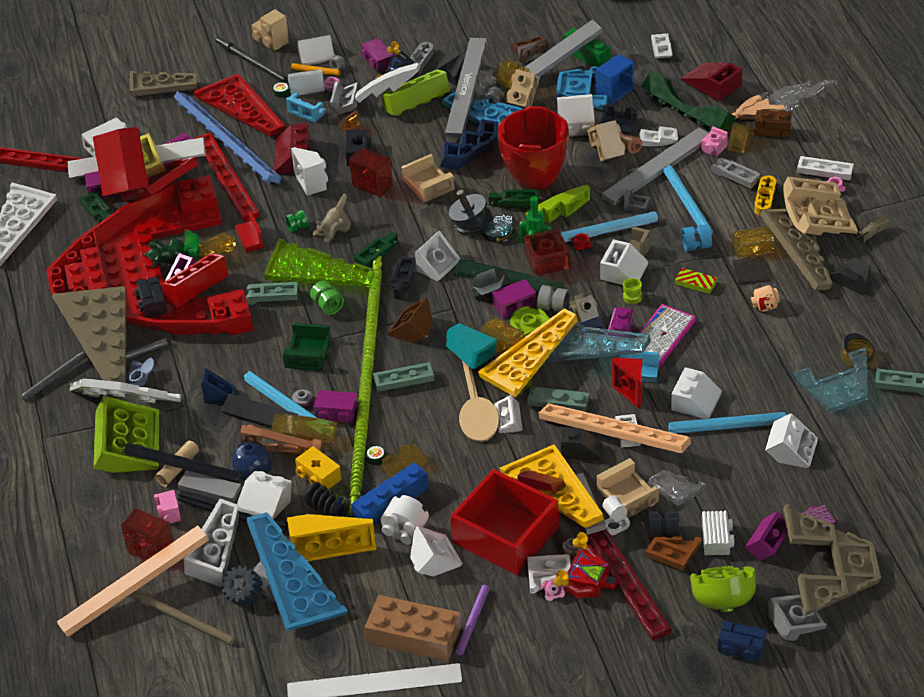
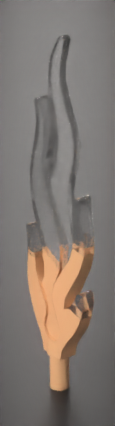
M809 80L802 84L780 88L769 97L768 92H764L747 99L736 109V112L732 113L736 116L734 120L756 119V111L762 109L777 112L781 110L789 111L799 106V99L813 97L823 87L837 84L838 81H821L807 89L811 86V81Z

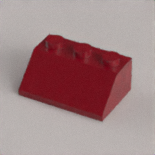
M291 124L276 138L274 171L277 174H295L291 148L295 147L310 151L309 124Z

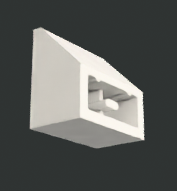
M613 239L600 262V279L621 285L628 278L640 280L648 265V261L632 244Z
M791 413L774 421L765 451L778 463L808 468L811 465L818 438Z

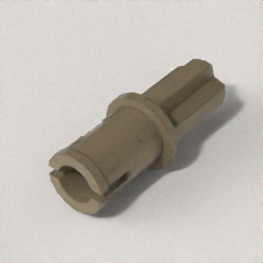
M884 216L874 223H869L868 227L856 234L857 238L864 235L859 241L864 243L871 237L878 236L879 232L890 226L889 218Z

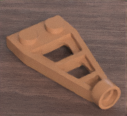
M242 425L241 444L255 441L263 444L268 451L303 454L312 446L321 451L322 440L320 439L308 441L258 428L255 425ZM262 438L277 441L278 444L263 443Z

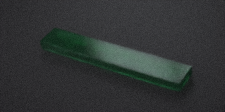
M460 259L454 269V275L474 279L477 274L493 268H504ZM505 269L510 285L526 279L537 295H539L542 285L554 287L555 291L557 288H564V282Z

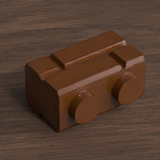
M767 109L757 110L755 135L790 138L792 112L784 110L777 112Z

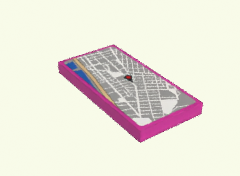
M662 304L626 350L659 353L660 368L695 323L696 316Z

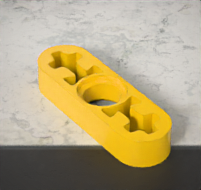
M763 176L760 179L754 210L759 216L763 209L772 208L776 190V179L773 176Z

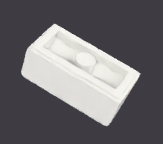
M510 395L496 402L495 407L499 415L498 432L522 431L518 401Z

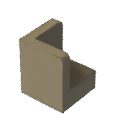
M633 227L630 244L643 257L650 248V230Z

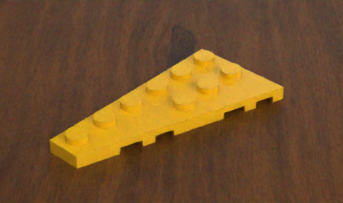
M566 309L561 310L478 371L480 378L516 398L578 321L576 314Z
M555 444L500 468L501 473L518 480L517 475L528 470L564 479L565 482L555 495L545 493L559 500V512L584 528L604 520L602 512Z

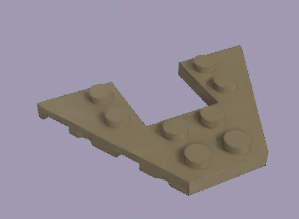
M785 504L783 511L790 544L831 546L837 576L799 575L797 580L805 616L879 583L881 575L872 542L858 538L850 532H847V534L834 528L835 525L822 519H815L808 513L804 515L789 508V504Z

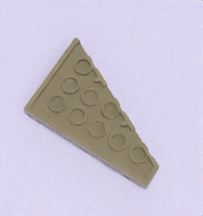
M125 286L52 294L54 302L102 380L126 383Z

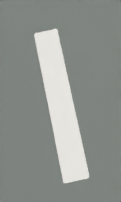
M458 663L288 683L287 689L288 697H336L462 682L460 664Z

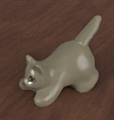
M346 194L342 195L336 207H333L326 213L322 222L316 221L317 226L313 236L324 237L326 244L332 242L337 231L347 232L350 228L351 221L343 209L347 200Z

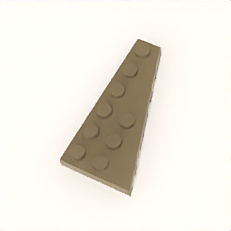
M763 209L760 216L790 255L793 262L798 266L801 273L806 277L814 290H829L832 286V281L828 270L823 266V256L819 255L820 248L816 236L799 231L791 221L787 209Z

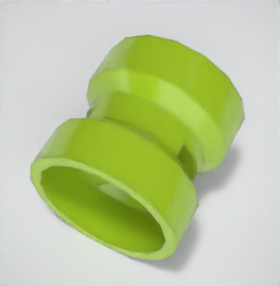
M636 278L626 279L623 282V300L628 304H637L642 299V283Z

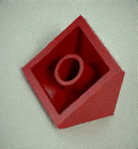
M613 358L612 387L639 408L642 397L643 359Z

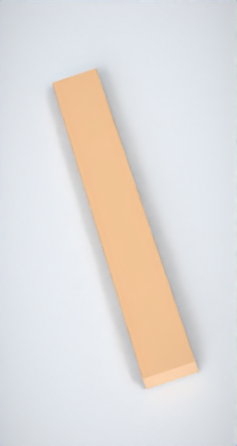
M550 403L539 412V419L575 428H583L584 430L678 453H683L691 444V438Z
M196 526L57 621L58 625L65 635L69 637L209 540L199 526Z

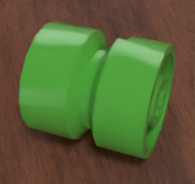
M320 281L311 289L310 297L325 314L333 315L342 308L344 298L329 281Z

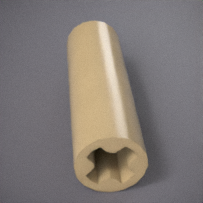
M187 441L175 455L193 459L199 452V447L193 441ZM164 465L155 475V479L161 486L166 487L183 469Z

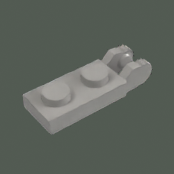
M724 158L718 159L717 164L715 163L711 166V171L714 174L724 176L750 189L761 179L760 173Z

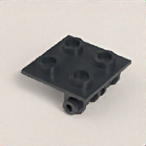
M603 105L602 112L604 113L599 124L616 120V124L620 126L621 133L632 134L638 117V110L633 106H625L624 112V105H622L621 111H619V105H617L615 111V105Z

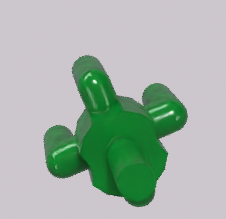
M533 196L530 198L531 210L527 212L526 222L521 221L519 223L520 243L524 244L527 242V233H529V253L531 254L536 253V236L541 237L543 233L545 246H552L551 226L544 224V214L538 211V198Z

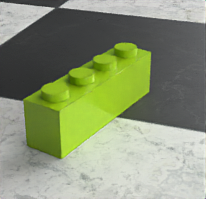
M437 69L404 83L394 92L389 89L381 93L385 112L397 116L402 114V111L414 109L417 107L416 105L428 103L435 97H443L445 93L450 91L447 74Z

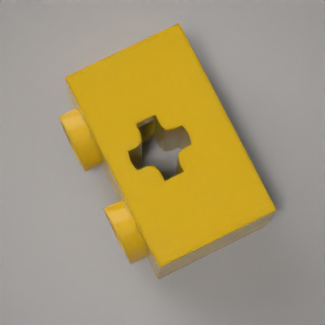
M314 446L295 459L297 474L301 478L308 480L311 485L315 482H320L327 489H330L342 480L340 466Z

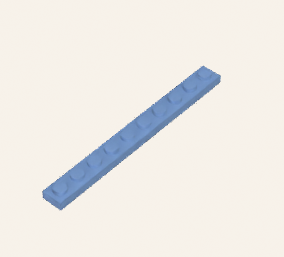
M176 92L174 98L179 101L178 104L181 107L188 109L187 112L190 115L197 117L196 120L199 123L206 125L205 128L214 133L217 139L225 142L224 145L227 148L234 150L233 153L242 158L245 164L253 167L252 170L255 173L262 175V179L265 182L279 184L282 179L280 175L193 98Z

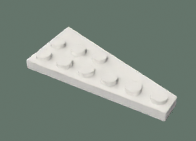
M11 182V190L7 193L6 203L0 212V266L57 201L56 194Z

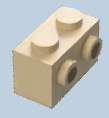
M516 69L515 74L511 78V89L507 93V103L524 109L532 106L540 77L534 73Z

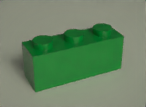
M574 27L563 34V40L578 29ZM594 38L571 55L592 67L597 66L598 68L611 59V47Z

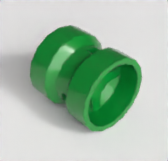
M303 210L298 211L295 215L289 214L285 216L290 232H295L298 228L304 229L309 226L307 216Z

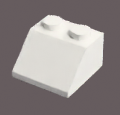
M592 94L557 98L558 114L569 125V137L588 135L587 130L595 126Z
M295 147L291 148L295 176L306 195L327 190L326 182H328V177L324 171L326 169L325 160L321 159L317 152Z
M685 367L672 392L671 410L703 419H710L722 394V390L704 372Z
M254 471L244 483L237 502L239 511L251 515L268 512L272 519H274L291 502L292 481L280 476L268 475L262 471Z

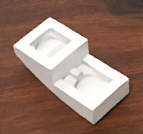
M668 34L652 35L651 40L655 58L672 57Z
M660 126L658 132L643 129L640 131L642 146H665L677 143L678 141L677 129Z

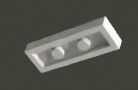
M800 156L797 173L850 180L854 164Z

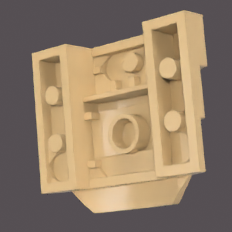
M787 177L783 185L785 204L791 221L799 231L814 235H822L823 232L857 234V226L850 217L846 202L840 197L841 193L836 183Z

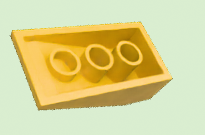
M310 514L287 518L291 542L295 545L298 553L301 556L303 555L307 561L377 550L373 519Z

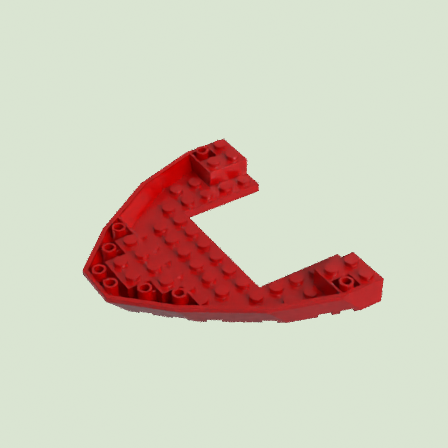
M210 175L175 182L160 189L151 196L139 198L124 205L77 238L46 269L51 296L58 293L125 286L126 323L132 326L166 331L176 335H200V333H211V335L228 333L229 335H236L253 331L251 314L244 290L242 289L188 300L180 307L166 304L167 314L156 315L151 318H146L144 311L140 312L138 301L140 300H136L134 289H137V281L148 280V278L157 276L160 285L163 282L159 264L157 263L156 267H154L149 257L144 255L145 252L151 250L149 243L153 241L152 239L184 233L185 230L194 231L222 225Z

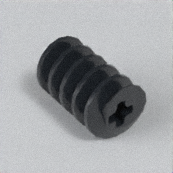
M320 482L313 483L305 495L304 500L306 504L322 515L345 517L349 510V505L345 504L346 500L344 497H339L338 493H333L331 489H327Z

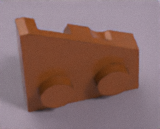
M655 537L646 550V557L684 571L701 545V538L695 537V540H682V537Z

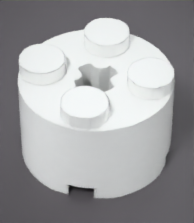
M402 495L401 498L396 496L391 500L381 517L382 532L387 536L401 540L406 545H410L413 541L416 526L424 528L429 519V514L427 510L424 512L422 509L423 505L418 500Z

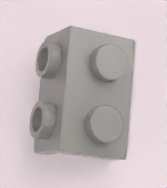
M339 81L335 82L330 104L339 115L353 111L356 108L358 101L355 99V96L361 89L358 82L344 88Z

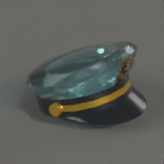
M510 215L494 216L489 224L483 228L487 239L493 242H508L517 237V231L513 228L514 218Z

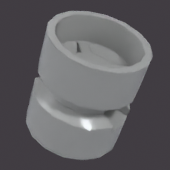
M542 285L538 295L537 307L543 310L552 308L553 312H560L563 309L567 310L570 292L561 288H557L555 291L554 287Z

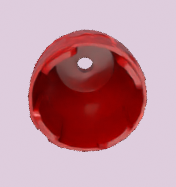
M528 106L525 109L508 115L499 124V147L504 163L521 188L544 190L553 185L562 169L569 141V125L558 113L550 111L546 107Z

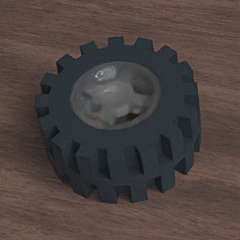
M239 565L238 568L233 567L232 571L228 570V576L223 577L225 582L221 584V587L224 588L222 593L225 594L229 601L236 605L248 606L249 602L253 604L255 602L254 599H258L260 596L258 593L262 592V588H260L263 585L262 581H260L261 577L249 567H243L242 565Z

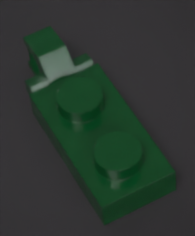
M503 189L502 192L489 193V205L531 207L530 198L533 196L538 198V190Z
M95 192L79 198L81 206L98 223L112 214L111 209Z
M392 231L386 237L376 238L353 256L354 261L368 269L378 256L382 258L393 250L395 245L399 243L398 235Z

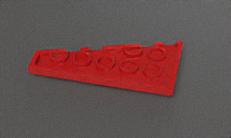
M239 74L194 91L196 98L270 137L286 130L284 123Z

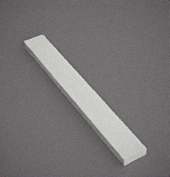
M203 137L156 146L163 163L178 159L184 160L191 157L206 156ZM96 157L68 161V173L71 180L83 178L86 173L98 171Z

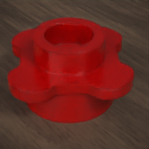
M580 233L572 239V243L575 244V250H584L592 247L587 234Z

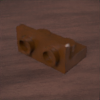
M543 36L510 44L512 51L517 53L520 63L537 59L550 50L548 38Z

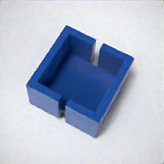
M618 54L596 69V95H607L608 104L615 103L634 90V77L632 76L634 75V62Z

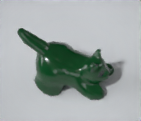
M176 238L172 239L168 245H163L159 241H151L149 243L151 250L144 254L153 262L154 267H156L158 262L173 266L179 253L185 255V245Z

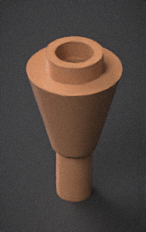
M623 133L619 134L621 141L624 142L625 147L630 153L635 154L641 149V138L624 135Z

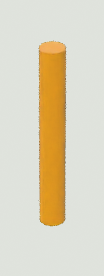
M291 64V70L306 72L322 69V74L340 75V70Z

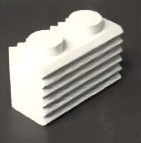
M727 511L702 512L704 555H730V547H734V535L729 534V531L733 530L732 519H728Z

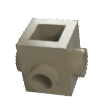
M583 293L574 296L575 300L569 302V310L576 314L577 324L599 316L597 311L598 303L592 295L586 296Z

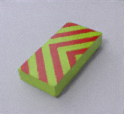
M684 268L680 270L675 279L676 285L707 294L711 293L717 283V277Z

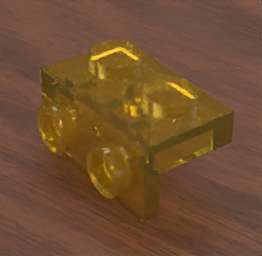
M513 60L500 62L495 81L511 89V78L515 74L516 69L526 72L530 70L517 65L518 63Z
M223 232L200 243L198 250L200 259L210 253L224 255L236 249L234 236Z
M416 443L410 446L405 444L397 450L399 453L396 455L389 454L382 459L383 463L379 469L381 471L385 469L391 478L414 462L422 468L427 465L428 461Z

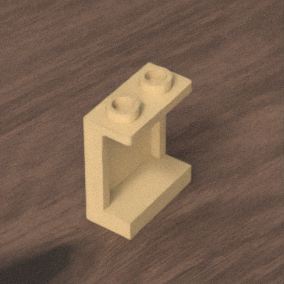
M432 154L402 166L403 181L424 203L455 189L454 176L450 172L444 174L435 165Z
M631 458L597 475V490L606 499L612 495L618 496L620 503L627 509L626 516L628 518L659 502V489L656 486L650 488L635 472V463Z

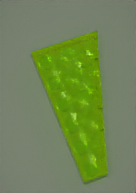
M279 238L264 272L265 280L318 283L326 280L330 284L363 287H370L375 275L372 268L357 263L349 264L346 263L345 259L339 258L337 260L332 258L330 254L311 248L304 249L293 242L288 244L281 238Z

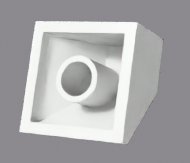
M416 526L410 558L418 573L436 576L460 567L463 564L445 534Z

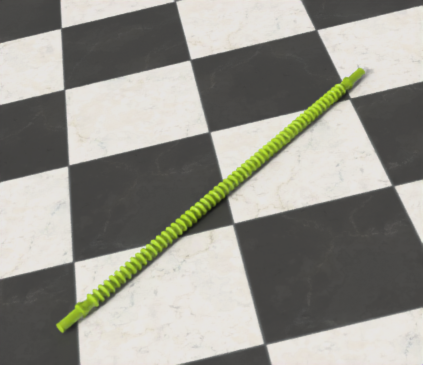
M378 256L373 261L370 275L362 373L351 469V503L361 497L360 491L363 485V468L382 278L381 256ZM350 503V515H352L351 503Z

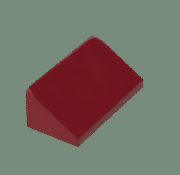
M532 470L517 475L518 481L551 495H555L565 482L564 479Z

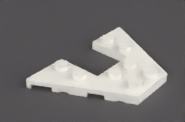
M82 379L70 384V391L82 392V394L90 397L100 398V395L107 394L125 397V394H132L138 396V400L148 403H155L156 400L181 402V394H172L167 391L139 387L122 382Z

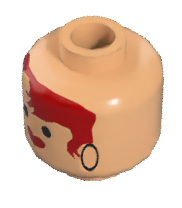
M767 285L755 289L754 297H751L753 307H758L759 311L763 313L776 309L780 298L777 289Z

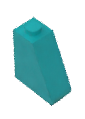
M460 323L448 329L446 347L470 368L475 369L495 356L497 339Z

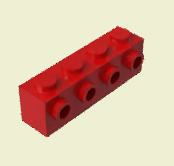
M210 253L162 282L161 285L166 304H171L175 307L183 306L188 300L196 298L201 292L208 290L209 287L216 283H220L222 279L228 276L225 256Z

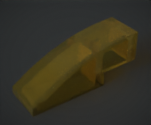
M274 414L271 431L308 441L320 439L322 442H334L337 423L314 417Z

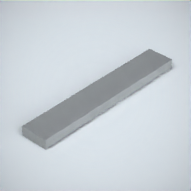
M592 19L521 71L534 73L539 77L603 33L602 28Z

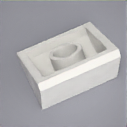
M330 35L299 40L297 42L302 65L330 62L334 56Z
M322 69L288 74L291 95L294 93L304 95L325 91Z
M440 231L434 234L415 252L417 272L436 281H439L461 261V258Z

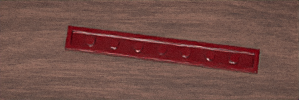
M576 523L580 530L586 534L584 527ZM605 529L588 534L589 544L609 564V575L617 578L616 586L650 639L653 641L671 634V627L608 531Z

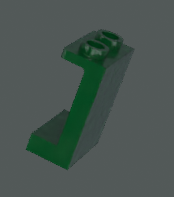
M293 323V335L289 348L284 349L283 352L285 368L322 371L331 342L330 326Z

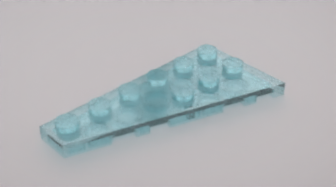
M574 325L544 363L643 353L652 340L649 334Z

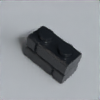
M158 277L137 281V289H134L136 300H140L138 301L140 312L144 311L146 318L167 314L166 301Z

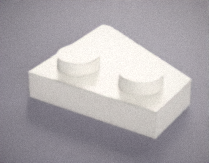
M570 555L527 557L530 594L544 589L542 588V583L545 580L551 581L557 577L556 573L562 569L568 572L571 566Z

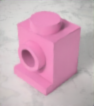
M713 126L710 133L702 140V152L717 157L728 146V132Z
M174 490L155 494L154 498L159 518H164L165 525L181 521Z

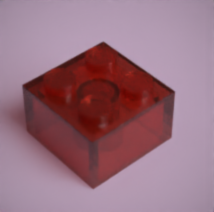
M361 147L349 159L353 187L382 197L393 186L390 158Z
M559 228L523 236L524 254L534 276L570 268V251Z
M136 508L121 524L127 552L132 556L148 560L173 543L170 523Z

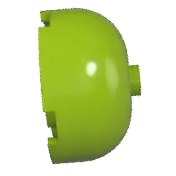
M734 566L715 567L701 570V575L698 576L696 574L690 575L692 593L695 599L702 606L717 609L721 612H731L733 608L746 604L751 600L756 591L755 569L749 566H745L744 570L734 568Z

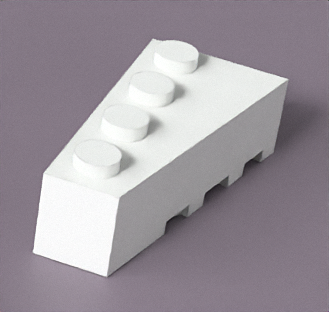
M219 499L201 529L209 540L185 556L184 574L221 587V584L224 583L223 577L226 575L239 522V505Z

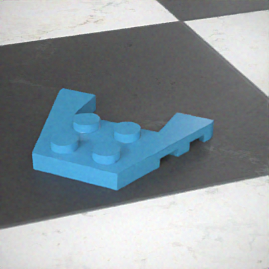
M593 66L590 70L585 71L575 69L559 72L556 98L590 95L592 78H596L597 66ZM592 95L593 108L602 110L603 105L607 104V95Z

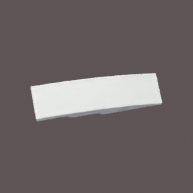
M415 63L382 75L356 93L355 99L360 103L371 93L378 97L389 87L393 92L396 91L419 71L420 64Z

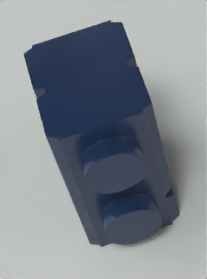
M724 621L718 637L717 651L726 656L735 655L743 657L747 661H761L766 645L767 630Z

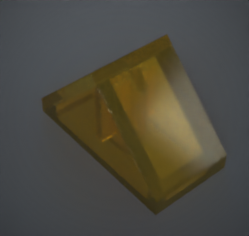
M733 123L727 149L744 153L755 133V129L751 126Z

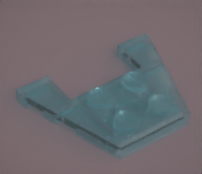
M865 347L848 353L854 367L852 369L816 381L810 367L793 372L794 379L830 413L868 400L867 351Z

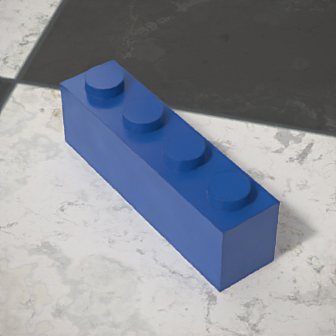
M415 462L351 503L353 518L373 519V525L375 526L381 522V517L394 497L401 498L402 495L415 499L429 490L427 472Z

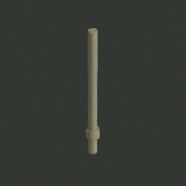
M136 590L129 595L146 607L151 606L230 645L235 641V637L154 599V596L151 594L141 593Z

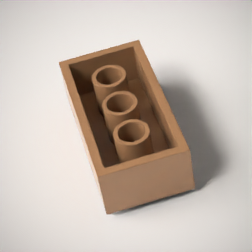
M378 595L364 627L366 643L449 661L461 631L460 612Z

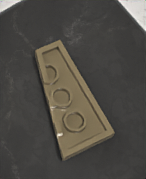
M130 71L131 96L198 89L196 73H174L169 75L166 72H160L159 75H155L143 71V74H136L135 71Z

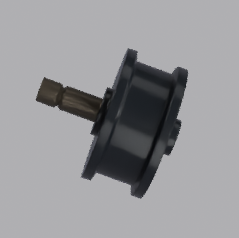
M459 190L456 193L459 200L449 210V217L455 222V229L461 234H472L480 231L492 219V212L486 207V199L479 194L465 196L464 191Z

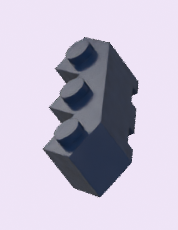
M481 119L477 132L463 130L459 144L445 141L441 151L440 168L458 170L492 149L498 136L499 122Z

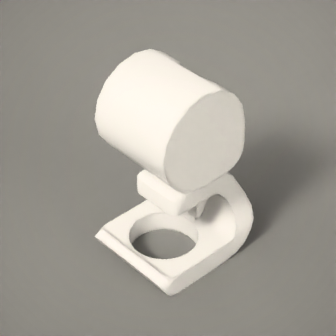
M609 496L605 499L602 506L610 517L605 520L607 531L613 536L626 530L630 525V521L626 516L627 509L620 503L618 496ZM614 522L619 524V527L617 529H610L608 524Z

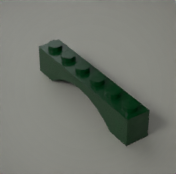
M651 69L641 88L646 90L645 94L652 98L655 96L659 97V102L666 106L668 103L671 104L670 108L677 112L682 110L684 112L683 115L691 120L693 118L698 119L696 123L703 127H706V125L710 126V131L714 126L728 132L736 117L716 105L699 108L687 105L677 95L672 81Z

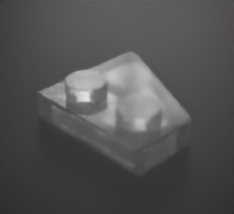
M665 470L650 477L648 485L651 487L656 486L659 489V493L677 506L705 490L706 484L701 481L699 484L688 482V477L675 475Z

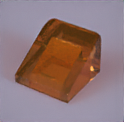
M355 110L347 116L339 128L347 132V130H353L359 125L358 111Z

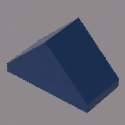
M207 368L204 369L201 387L205 403H225L228 394H236L237 387Z

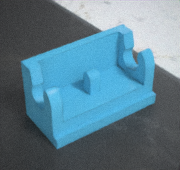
M294 93L286 98L289 113L314 123L326 113L325 108H320L324 103L319 102L314 106L308 102H303L299 98L296 99L299 93Z

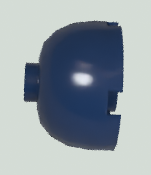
M249 441L240 444L234 450L231 463L233 470L241 472V479L246 481L254 471H262L268 474L271 471L272 461L268 449L263 444Z

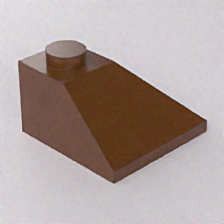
M425 297L404 309L387 334L390 337L410 343H415L419 340L424 341L430 335L429 330L433 326L429 300Z

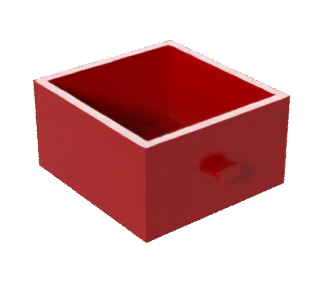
M492 469L450 515L452 542L518 576L528 565L527 557H534L560 528L559 500Z

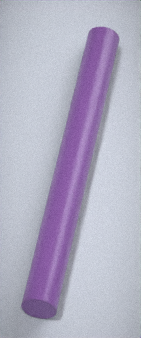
M487 585L481 586L455 650L458 655L464 654L490 588Z

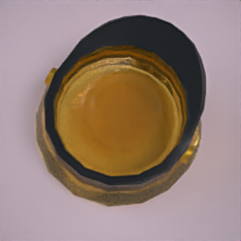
M857 333L846 335L843 341L844 348L840 353L841 359L846 364L855 368H865L872 365L876 359L875 347L872 342Z

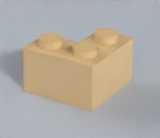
M277 10L269 12L251 25L253 38L273 51L289 43L286 16Z
M616 120L595 125L587 130L591 146H597L600 161L620 157L625 154V144L621 141L619 135L621 134L619 124H616Z

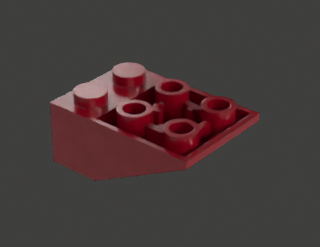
M730 62L702 63L682 77L681 81L721 101L742 86L743 69Z

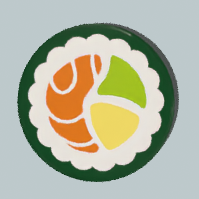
M286 82L275 83L272 87L273 94L277 97H284L290 92L289 85Z
M373 445L366 450V460L370 464L376 465L385 461L386 452L382 446Z

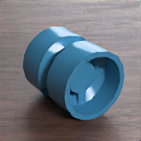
M708 224L698 225L696 229L693 226L682 228V242L685 251H693L697 247H700V249L712 247V234Z

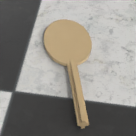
M462 361L470 400L461 408L459 415L460 426L463 433L469 439L476 442H484L492 438L497 432L499 415L492 402L478 397L472 368Z

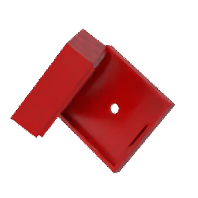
M139 128L116 129L93 136L103 196L120 194L124 202L151 196L199 165L195 157L184 160L178 159L164 165L166 171L147 178Z

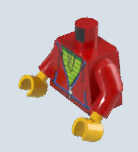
M580 532L573 540L574 547L582 548V551L578 550L568 572L561 569L556 573L557 577L554 579L556 586L564 585L565 593L572 594L578 599L586 597L597 598L603 587L614 590L617 585V578L609 576V564L599 556L590 544H586L588 537L584 532Z

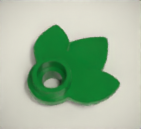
M185 230V255L198 261L200 258L198 251L200 245L199 237L196 233L193 234L191 231Z

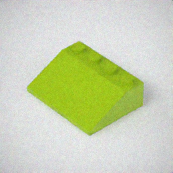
M103 396L96 409L94 469L111 473L158 469V462L127 455L124 453V448L127 443H132L159 450V409Z

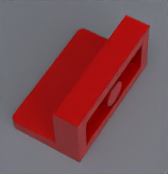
M247 211L249 222L235 225L236 232L246 253L264 248L261 230L251 211Z

